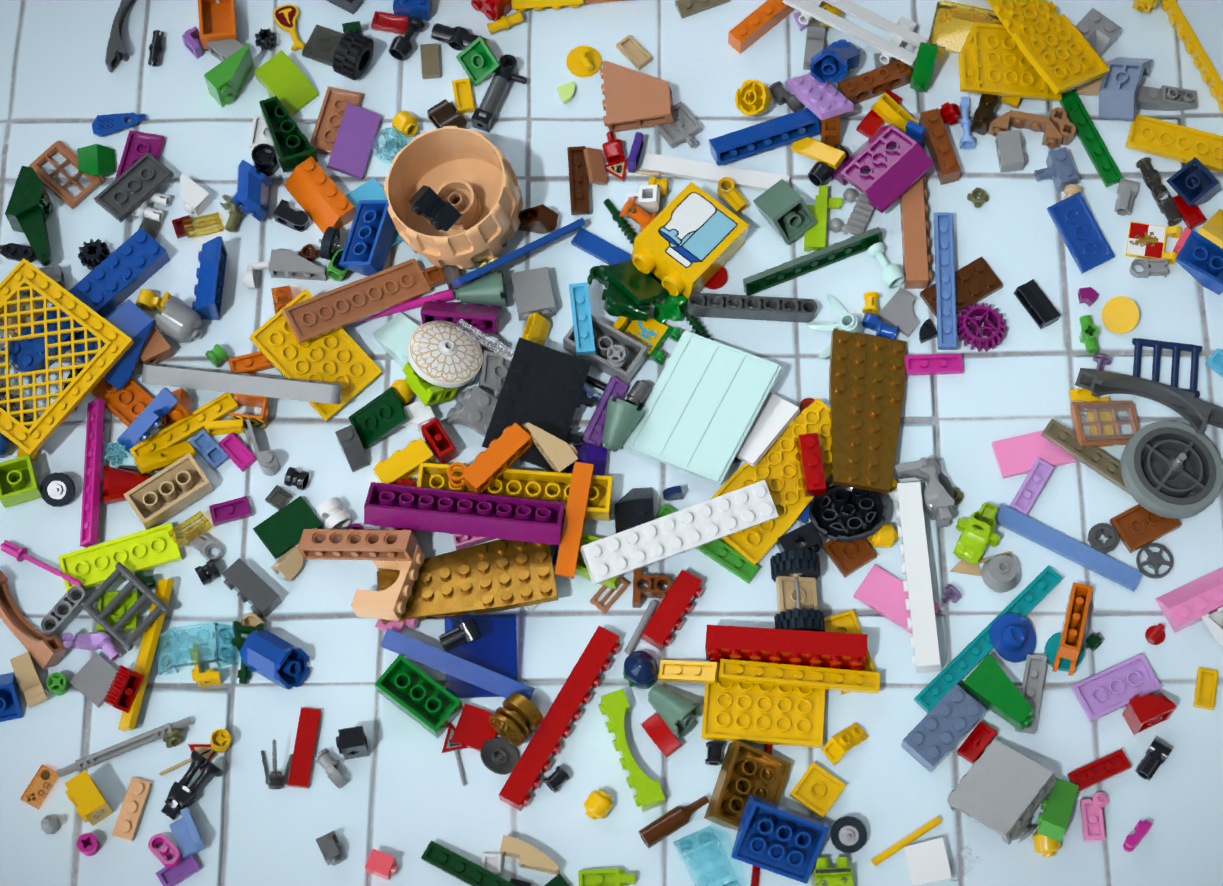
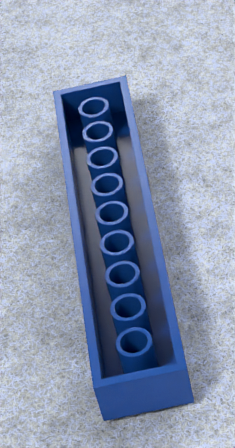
M140 228L68 292L100 316L105 317L166 265L170 258L166 249L143 228ZM57 310L47 312L48 320L57 318ZM61 311V318L68 317ZM44 313L35 322L44 320ZM70 321L61 322V330L71 329ZM74 321V328L82 327ZM57 323L48 324V332L58 331ZM44 324L35 326V334L44 333ZM31 326L22 331V336L31 334ZM84 331L75 332V340H77L81 333H83ZM71 333L61 334L62 342L71 341ZM58 335L48 336V344L58 343ZM45 337L11 341L9 343V363L20 373L46 369ZM71 345L62 346V354H65ZM58 347L49 348V356L58 355ZM58 359L49 360V367ZM32 375L24 376L30 383L33 382Z

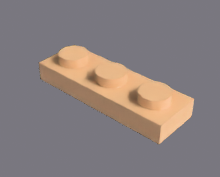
M131 777L112 833L113 837L133 842L152 786L151 782Z

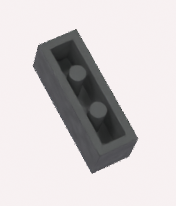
M240 558L222 573L225 579L223 583L230 590L234 588L238 592V598L243 603L247 601L251 605L250 609L257 616L261 614L266 618L282 603L280 596Z

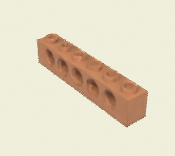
M313 528L303 530L298 550L304 559L412 561L418 541L412 530L407 529L345 530Z

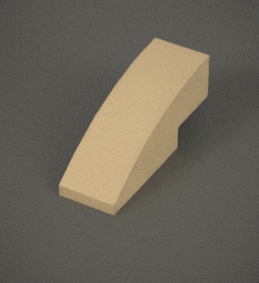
M503 835L500 854L519 859L518 865L521 868L555 875L559 874V866L541 850L517 838Z

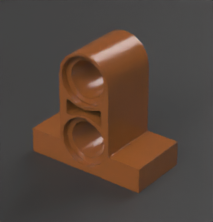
M840 115L822 121L819 119L821 143L834 147L836 144L840 145Z
M642 568L633 572V608H640L641 598L663 599L672 585L671 580L663 575H642ZM644 583L648 587L646 589H640L638 586ZM660 584H665L667 586V589L660 590L658 586Z

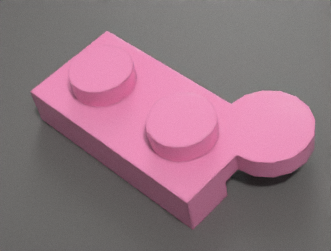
M1103 792L1094 794L1092 800H1080L1083 841L1105 840L1102 808L1107 806L1109 799Z

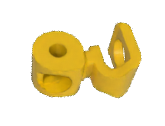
M142 289L136 305L148 311H152L153 307H156L163 312L165 309L163 304L172 295L169 292H165L161 299L154 292Z

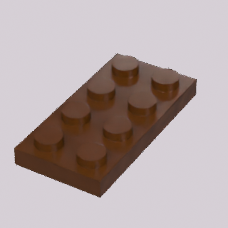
M982 256L955 272L956 315L963 309H966L968 305H974V303L983 300L1003 287L1002 282ZM935 283L921 291L920 297L937 318Z

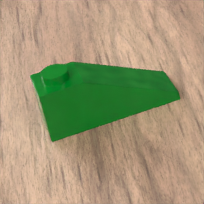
M920 42L910 83L911 89L927 93L933 75L938 46Z

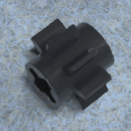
M261 28L259 33L255 34L256 46H261L262 51L271 50L273 45H277L275 40L277 38L276 33L271 34L270 28Z

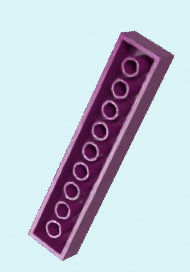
M371 482L364 504V524L560 545L565 502Z

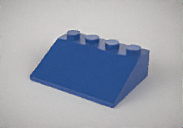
M750 794L742 813L731 858L807 884L828 833L829 826L824 820Z

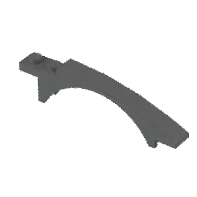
M121 0L113 20L105 64L110 73L113 72L120 59L127 62L130 58L122 41V26L126 14L137 0Z
M1080 368L1075 386L1092 391V396L1094 397L1107 394H1130L1145 397L1159 402L1180 414L1192 425L1196 433L1202 434L1206 423L1223 429V407L1195 398V393L1131 375Z

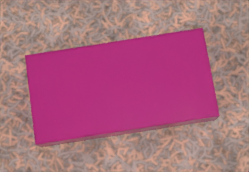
M233 432L218 443L242 472L257 461V458Z

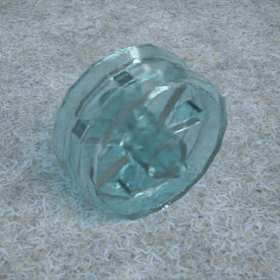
M384 128L375 137L372 149L379 160L385 163H392L395 156H391V151L396 155L399 152L396 148L403 149L407 145V140L399 130ZM381 135H384L386 141L380 139L379 137ZM378 143H380V144H382V145H384V146L381 147V148H379Z

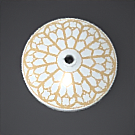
M431 321L419 326L411 335L407 346V356L413 370L425 381L440 387L455 388L468 384L477 376L483 362L481 346L473 334L464 327L448 321Z

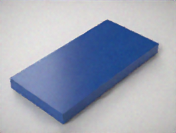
M1080 192L1047 208L1081 274L1115 257Z

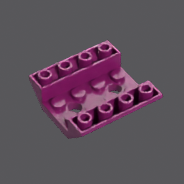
M887 125L882 126L833 172L832 177L842 185L849 182L867 196L871 206L883 213L934 166V162L915 140L895 126ZM890 146H897L894 150H888ZM864 170H871L868 174H862Z

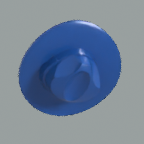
M1007 613L993 621L990 627V640L995 651L1003 659L1018 663L1025 661L1027 654H1033L1036 647V635L1032 625L1025 617L1015 613Z

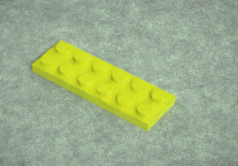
M170 522L58 556L61 571L81 581L83 586L80 587L87 589L102 584L116 569L115 565L118 562L135 574V572L146 571L182 560L173 525ZM64 579L66 591L76 586Z

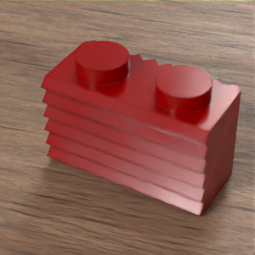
M437 418L422 425V436L428 443V446H430V449H432V452H434V455H436L440 464H445L457 457L456 447Z
M120 665L117 673H115L116 676L112 684H110L111 687L107 695H105L104 702L128 713L145 676Z

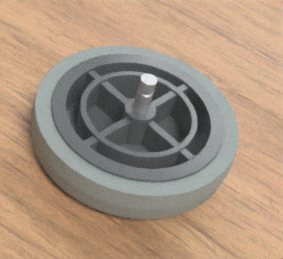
M1174 421L1150 423L1142 427L1129 439L1122 453L1120 463L1121 475L1128 492L1138 504L1158 516L1170 519L1193 517L1213 503L1222 487L1223 466L1217 450L1203 434L1196 433L1194 428L1186 424Z

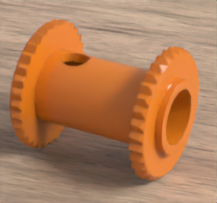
M633 196L624 204L619 216L622 217L625 214L641 226L639 232H641L656 217L657 213L655 211L651 214L646 212L635 203L637 197Z

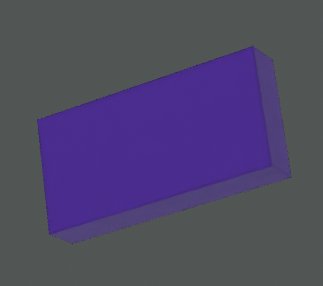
M640 132L635 134L628 158V172L632 173L636 172L644 145L643 134Z

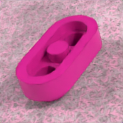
M156 834L150 838L148 848L166 868H174L181 862V853L165 835Z

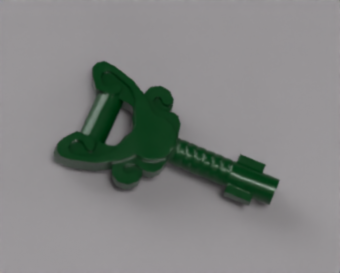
M234 620L232 628L235 638L231 640V645L240 652L242 645L246 641L241 636V633L250 634L255 630L261 631L264 630L265 625L260 623L255 627L242 626L239 621ZM241 659V667L238 670L237 678H239V684H247V679H250V671H248V667Z

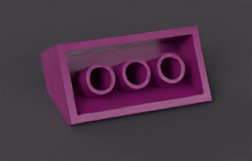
M431 300L425 301L421 308L422 324L431 321H448L464 327L472 334L487 332L498 334L500 323L499 307L493 305L478 306L473 303L467 305L457 302L443 303Z

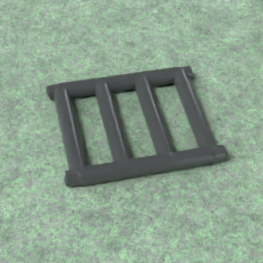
M118 562L113 573L87 601L83 600L80 606L124 648L131 651L134 647L132 644L162 612H167L169 607L129 569ZM122 574L129 582L99 613L92 606ZM136 587L143 593L142 596L112 626L106 618ZM150 600L157 607L126 639L119 631Z

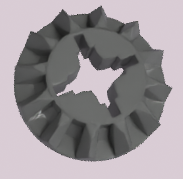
M1099 523L1089 530L1087 541H1089L1091 548L1106 554L1117 547L1119 534L1113 526ZM1101 533L1104 535V538H1108L1105 545L1102 543V540H1098Z

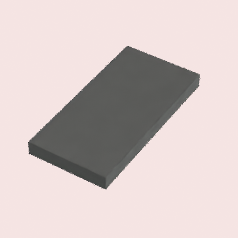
M147 152L98 194L94 200L121 223L173 178L174 174Z

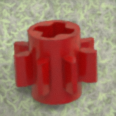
M949 102L941 105L942 108L939 111L944 124L952 126L957 123L961 116L959 106Z

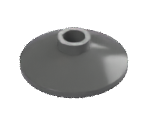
M490 739L483 744L480 751V757L485 767L496 774L505 775L511 773L519 761L516 748L504 739Z

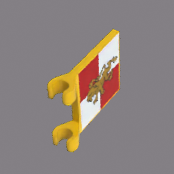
M1130 222L1125 256L1145 259H1167L1168 264H1175L1177 253H1164L1166 236L1179 238L1181 227Z

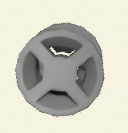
M613 345L607 351V362L611 367L620 368L626 362V350L621 345Z

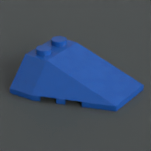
M129 299L103 317L134 341L133 345L103 377L104 380L120 391L133 376L135 371L133 368L137 359L141 357L140 351L142 346L147 342L155 320ZM84 332L81 333L77 340L84 339ZM88 332V338L95 337L90 332ZM98 341L88 342L89 351L98 349ZM85 343L75 344V353L85 351ZM91 354V355H89V361H90L96 354ZM85 355L77 356L82 362L85 363Z

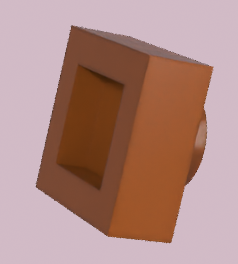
M433 266L422 270L430 288L446 283L441 267Z

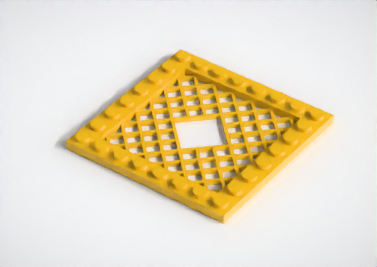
M23 258L0 283V319L4 318L5 326L0 327V331L5 330V338L0 339V343L5 342V351H0V355H5L6 363H0V368L6 367V375L0 376V380L6 379V388H0V392H6L7 399L0 401V405L7 404V412L0 407V433L33 457L133 345L134 341ZM30 290V298L21 299V291ZM34 291L37 292V293H38L39 295H41V296H40V297H34ZM43 300L44 308L34 309V301ZM47 301H49L55 307L47 308ZM30 302V310L21 311V303ZM17 304V312L8 313V305ZM57 310V318L48 320L47 312ZM61 311L68 317L61 318ZM44 312V320L35 322L34 314ZM31 314V322L21 324V315ZM8 317H18V324L8 325ZM70 321L71 329L61 330V322ZM74 321L82 327L74 328ZM57 323L58 331L48 332V324ZM44 324V333L35 334V326ZM31 326V334L22 336V328ZM18 328V336L9 338V329ZM84 331V339L75 340V332ZM88 332H90L95 337L88 338ZM71 333V341L62 342L61 334ZM58 335V343L48 344V336ZM45 337L46 369L10 374L9 342ZM98 341V349L89 351L88 342ZM85 343V351L75 353V344ZM71 345L72 353L62 354V346ZM58 347V355L49 356V348ZM91 354H96V355L89 361V355H91ZM85 355V364L76 365V357ZM72 357V366L63 367L62 359ZM59 359V367L49 369V360ZM83 368L76 376V369ZM72 370L73 378L63 379V371ZM59 372V380L50 381L49 373ZM46 373V382L36 383V375ZM32 375L33 384L23 385V377ZM19 377V386L10 387V378ZM71 382L63 391V383ZM59 384L60 392L50 394V385ZM46 386V394L37 395V387ZM33 388V396L24 397L23 389ZM20 390V398L10 399V391ZM57 397L52 404H50V398ZM47 398V407L37 408V399ZM33 400V409L24 410V401ZM20 402V410L11 412L10 403ZM45 411V412L38 418L37 412ZM34 413V421L24 422V414ZM20 415V422L12 416Z

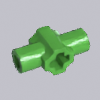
M1091 315L1081 316L1079 318L1081 325L1080 343L1085 344L1087 354H1095L1099 351L1097 343L1099 329L1093 325Z

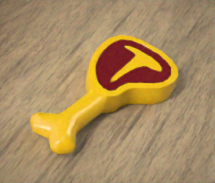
M286 4L276 8L273 12V18L281 30L290 33L293 40L291 50H304L306 44L300 41L296 31V22L299 18L298 8L293 4Z

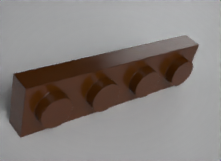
M586 146L567 147L571 215L590 214L587 167L583 151L586 149Z

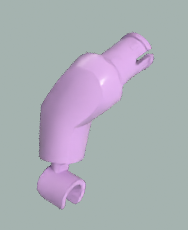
M66 632L62 637L65 640L63 642L65 648H70L74 644L75 649H102L111 662L116 661L122 655L114 645L113 637L108 633L80 634L74 637L72 633Z

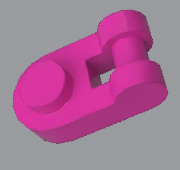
M1140 819L1134 827L1136 832L1126 837L1123 849L1126 852L1134 851L1151 829L1153 823L1148 819L1144 821Z

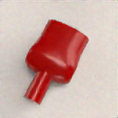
M609 131L606 133L608 142L604 143L602 147L607 163L617 164L625 159L622 140H615L613 132Z

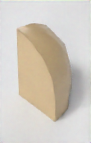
M298 546L287 551L270 567L276 574L280 572L286 581L294 578L302 568L303 556L298 550Z

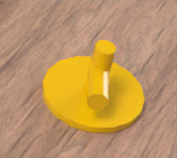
M590 46L575 47L569 52L566 59L568 70L573 75L582 78L591 77L596 74L601 68L602 63L600 53Z

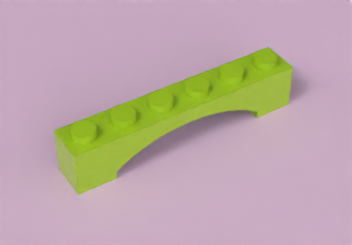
M620 689L601 696V703L598 706L601 714L607 717L608 721L605 724L608 733H613L615 740H612L615 751H619L622 758L619 761L622 770L626 769L629 775L626 777L629 788H633L636 795L633 796L636 807H641L642 812L665 804V797L659 781H653L639 768L629 750L624 725L626 714L630 713V705L624 690Z

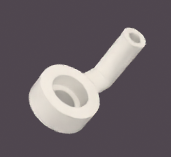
M269 261L248 264L245 275H242L243 285L247 286L248 289L256 288L255 270L269 268Z

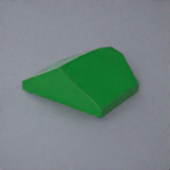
M100 144L77 148L79 173L83 172L91 176H105L116 172L114 149Z

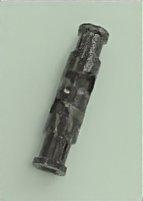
M1145 157L1140 159L1136 163V167L1142 172V178L1151 190L1158 208L1167 218L1168 226L1179 224L1184 218L1182 215H1179L1176 204L1167 187L1162 185L1161 176L1151 164V158ZM1167 194L1168 197L1166 199L1160 200V198Z

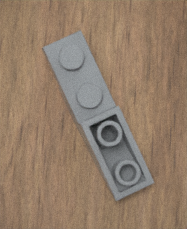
M1139 85L1136 95L1139 104L1138 109L1179 111L1198 107L1197 91L1165 85L1160 89Z

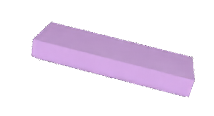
M1037 458L1009 507L1027 516L1055 467Z

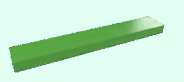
M665 503L655 515L654 520L677 511ZM721 540L696 548L748 584H750L760 570V566L757 564L753 565L744 556Z

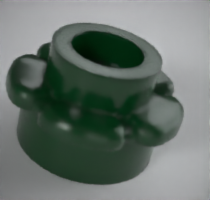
M1092 633L1085 641L1087 643L1086 648L1095 651L1104 640L1100 637L1101 634Z

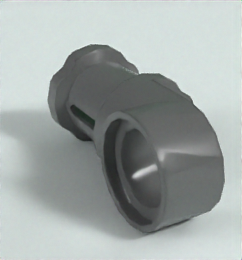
M780 81L770 86L771 94L777 99L778 105L786 103L793 112L802 108L795 95L786 92Z

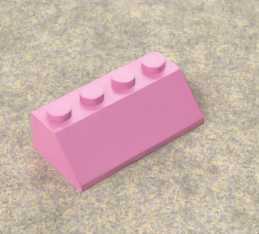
M1223 567L1155 599L1174 633L1202 621L1203 615L1207 613L1212 614L1218 608L1223 607Z

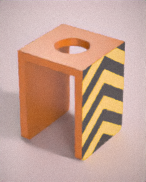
M234 393L237 405L259 407L262 410L260 416L230 413L231 420L243 419L245 426L248 427L246 419H250L252 427L266 429L270 411L268 398Z

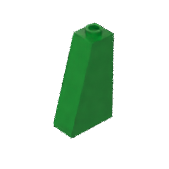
M988 654L963 682L964 691L1021 732L1025 727L1028 728L1033 723V709L994 658Z

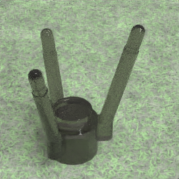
M273 739V771L270 774L264 750L261 751L266 777L265 784L268 785V789L279 790L284 789V784H288L293 754H290L285 773L282 775V771H277L276 739Z

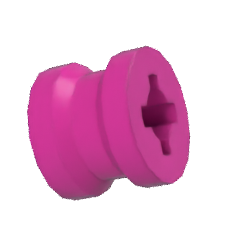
M84 833L78 838L77 847L82 854L90 857L98 853L100 842L92 833Z

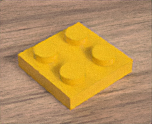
M812 762L789 796L823 819L846 785Z

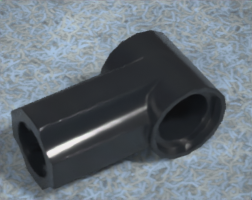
M472 618L438 637L446 652L463 643L466 644L481 637V634Z
M1155 738L1145 752L1146 755L1137 766L1135 772L1143 779L1150 781L1159 766L1165 762L1172 749Z

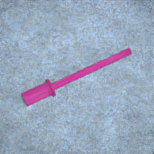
M7 540L1 543V551L15 557L17 561L22 562L25 559L57 576H61L76 586H83L81 581L28 555L27 548H21Z

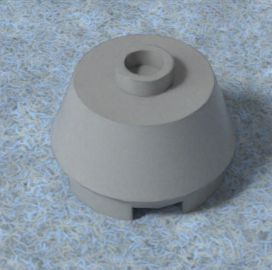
M996 555L985 561L982 566L981 575L984 583L994 592L1004 593L1018 585L1021 572L1018 564L1011 557Z

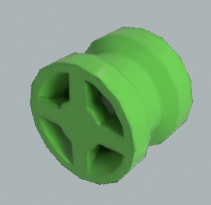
M216 344L213 350L205 353L209 361L216 368L220 366V362L229 359L227 353L219 344Z
M55 672L47 678V687L52 694L61 696L69 690V682L62 673Z

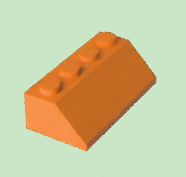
M312 156L296 166L284 187L323 234L329 226L341 229L354 219L356 213L354 206Z

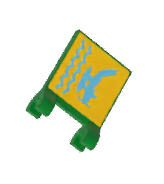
M650 316L647 322L632 320L623 332L647 347V356L659 365H662L666 360L664 358L665 354L658 350L665 339L669 336L673 341L678 342L682 336L680 335L681 330L678 328L669 327Z

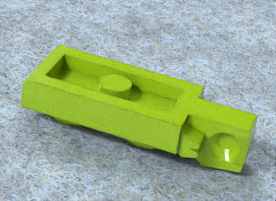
M619 868L578 871L579 886H625L636 884L635 873L625 874V870H620Z

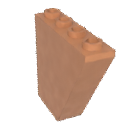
M602 61L603 68L600 69V75L604 79V84H601L602 94L605 95L602 105L604 111H606V116H603L605 127L608 126L609 131L619 132L674 122L672 90L668 81L608 61Z

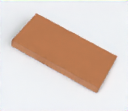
M328 86L310 141L316 153L331 155L347 103L360 107L363 93Z

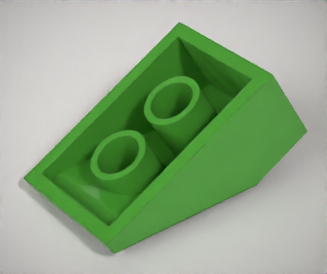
M247 44L204 74L209 94L222 108L225 105L231 104L237 98L254 67L251 51Z

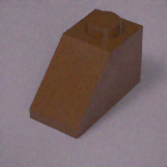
M543 204L522 210L518 215L520 220L518 230L539 234L555 231L559 214Z

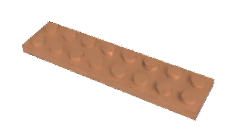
M413 258L284 308L282 313L298 344H302L409 300L426 295L431 292V288L428 286L418 263Z

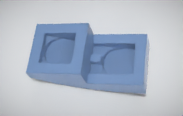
M204 429L189 440L192 447L213 469L229 457Z

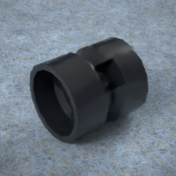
M264 143L255 146L251 153L254 167L267 177L272 176L278 170V161L273 147Z

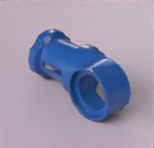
M866 313L861 322L865 328L877 331L876 336L890 338L893 341L899 329V326L893 327L884 324V321H881L879 317L870 313Z

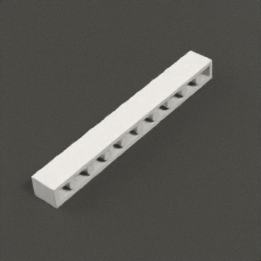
M920 481L897 483V490L893 491L894 502H898L899 507L895 508L896 520H900L901 525L897 526L898 538H902V544H899L900 556H904V562H901L902 574H906V580L903 581L904 592H908V599H905L906 611L910 610V617H907L908 629H912V636H909L910 648H914V654L911 655L912 667L916 666V673L940 671L941 663Z

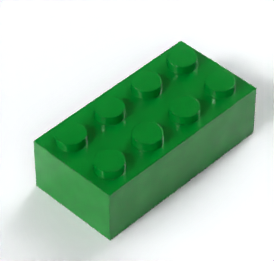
M401 654L374 684L378 693L437 739L463 709L461 700Z

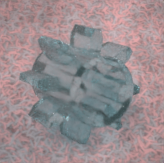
M119 441L112 444L109 442L107 449H103L106 454L104 457L105 461H111L112 466L119 463L122 465L124 458H128L125 453L127 450L125 445L120 447Z

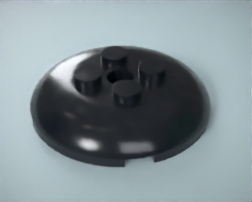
M830 483L826 485L824 495L815 496L813 501L810 502L809 517L814 528L824 537L838 542H857L871 537L883 526L887 517V503L880 492Z

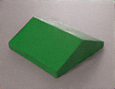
M479 36L456 56L474 86H478L493 76L501 66L482 36Z

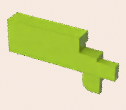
M819 185V195H816L815 205H807L817 223L805 232L804 252L817 251L826 247L827 209H839L842 207L843 198L828 197V185Z

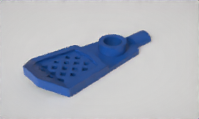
M134 112L97 115L92 123L93 134L104 137L117 133L120 130L136 126L138 121L146 120L145 113L136 115Z

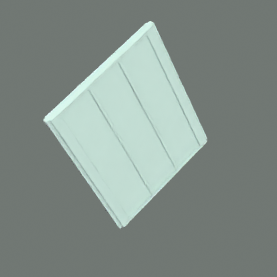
M684 331L642 408L645 410L643 416L622 446L722 486L724 478L773 387L782 366L689 331Z

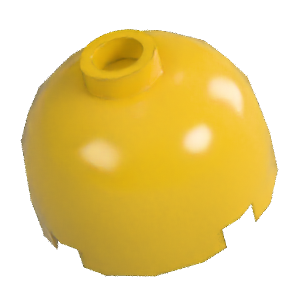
M749 79L744 81L735 94L736 107L744 115H762L769 109L772 102V94L769 87L759 80Z

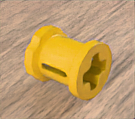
M877 292L864 293L865 305L862 313L878 315L880 294Z

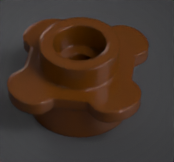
M307 244L298 255L313 263V260L320 257V251L316 250L312 244Z

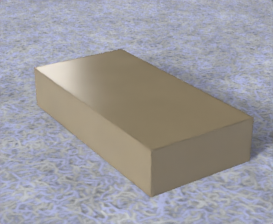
M438 43L421 44L422 79L440 78Z

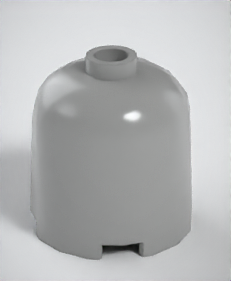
M172 296L163 304L165 309L161 315L157 313L154 318V326L179 343H186L196 339L201 333L202 320L200 315L175 296Z

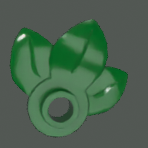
M667 294V297H664L663 304H659V299L653 301V306L655 307L654 318L665 324L667 319L681 321L682 315L679 306L687 302L686 297L682 294L678 296Z

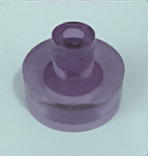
M1098 352L1094 353L1093 361L1097 362V370L1103 371L1105 365H1111L1112 356Z
M947 584L942 589L944 596L941 600L945 604L950 601L956 604L962 598L959 590L952 584Z

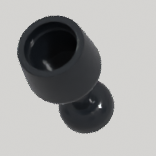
M411 16L409 18L408 26L410 28L404 37L396 36L390 45L389 53L397 60H404L413 49L410 42L415 32H421L425 28L423 21L417 17Z
M839 144L834 146V148L845 152L846 157L843 161L849 158L850 155L846 148ZM824 162L815 163L808 173L809 180L818 187L819 185H824L833 176L832 167H829Z

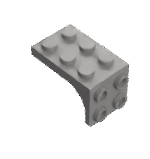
M478 386L468 388L464 392L461 391L455 399L457 402L455 407H452L447 413L448 419L446 423L449 425L457 423L467 426L485 437L498 399Z

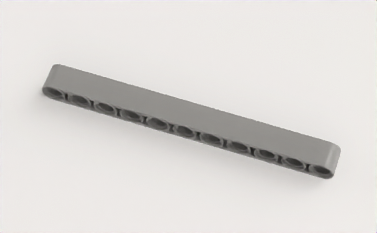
M143 363L142 383L341 404L342 384Z

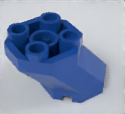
M845 39L835 41L811 58L810 75L820 83H826V81L837 83L859 67L860 50Z
M241 160L237 166V188L231 201L238 206L241 205L240 209L247 214H252L255 219L261 222L268 213L269 186L273 181L264 173L259 172L250 163Z
M253 631L240 649L242 662L251 671L262 675L282 688L292 689L294 686H302L310 673V668L307 667V662H310L309 656L301 648L295 647L269 631Z

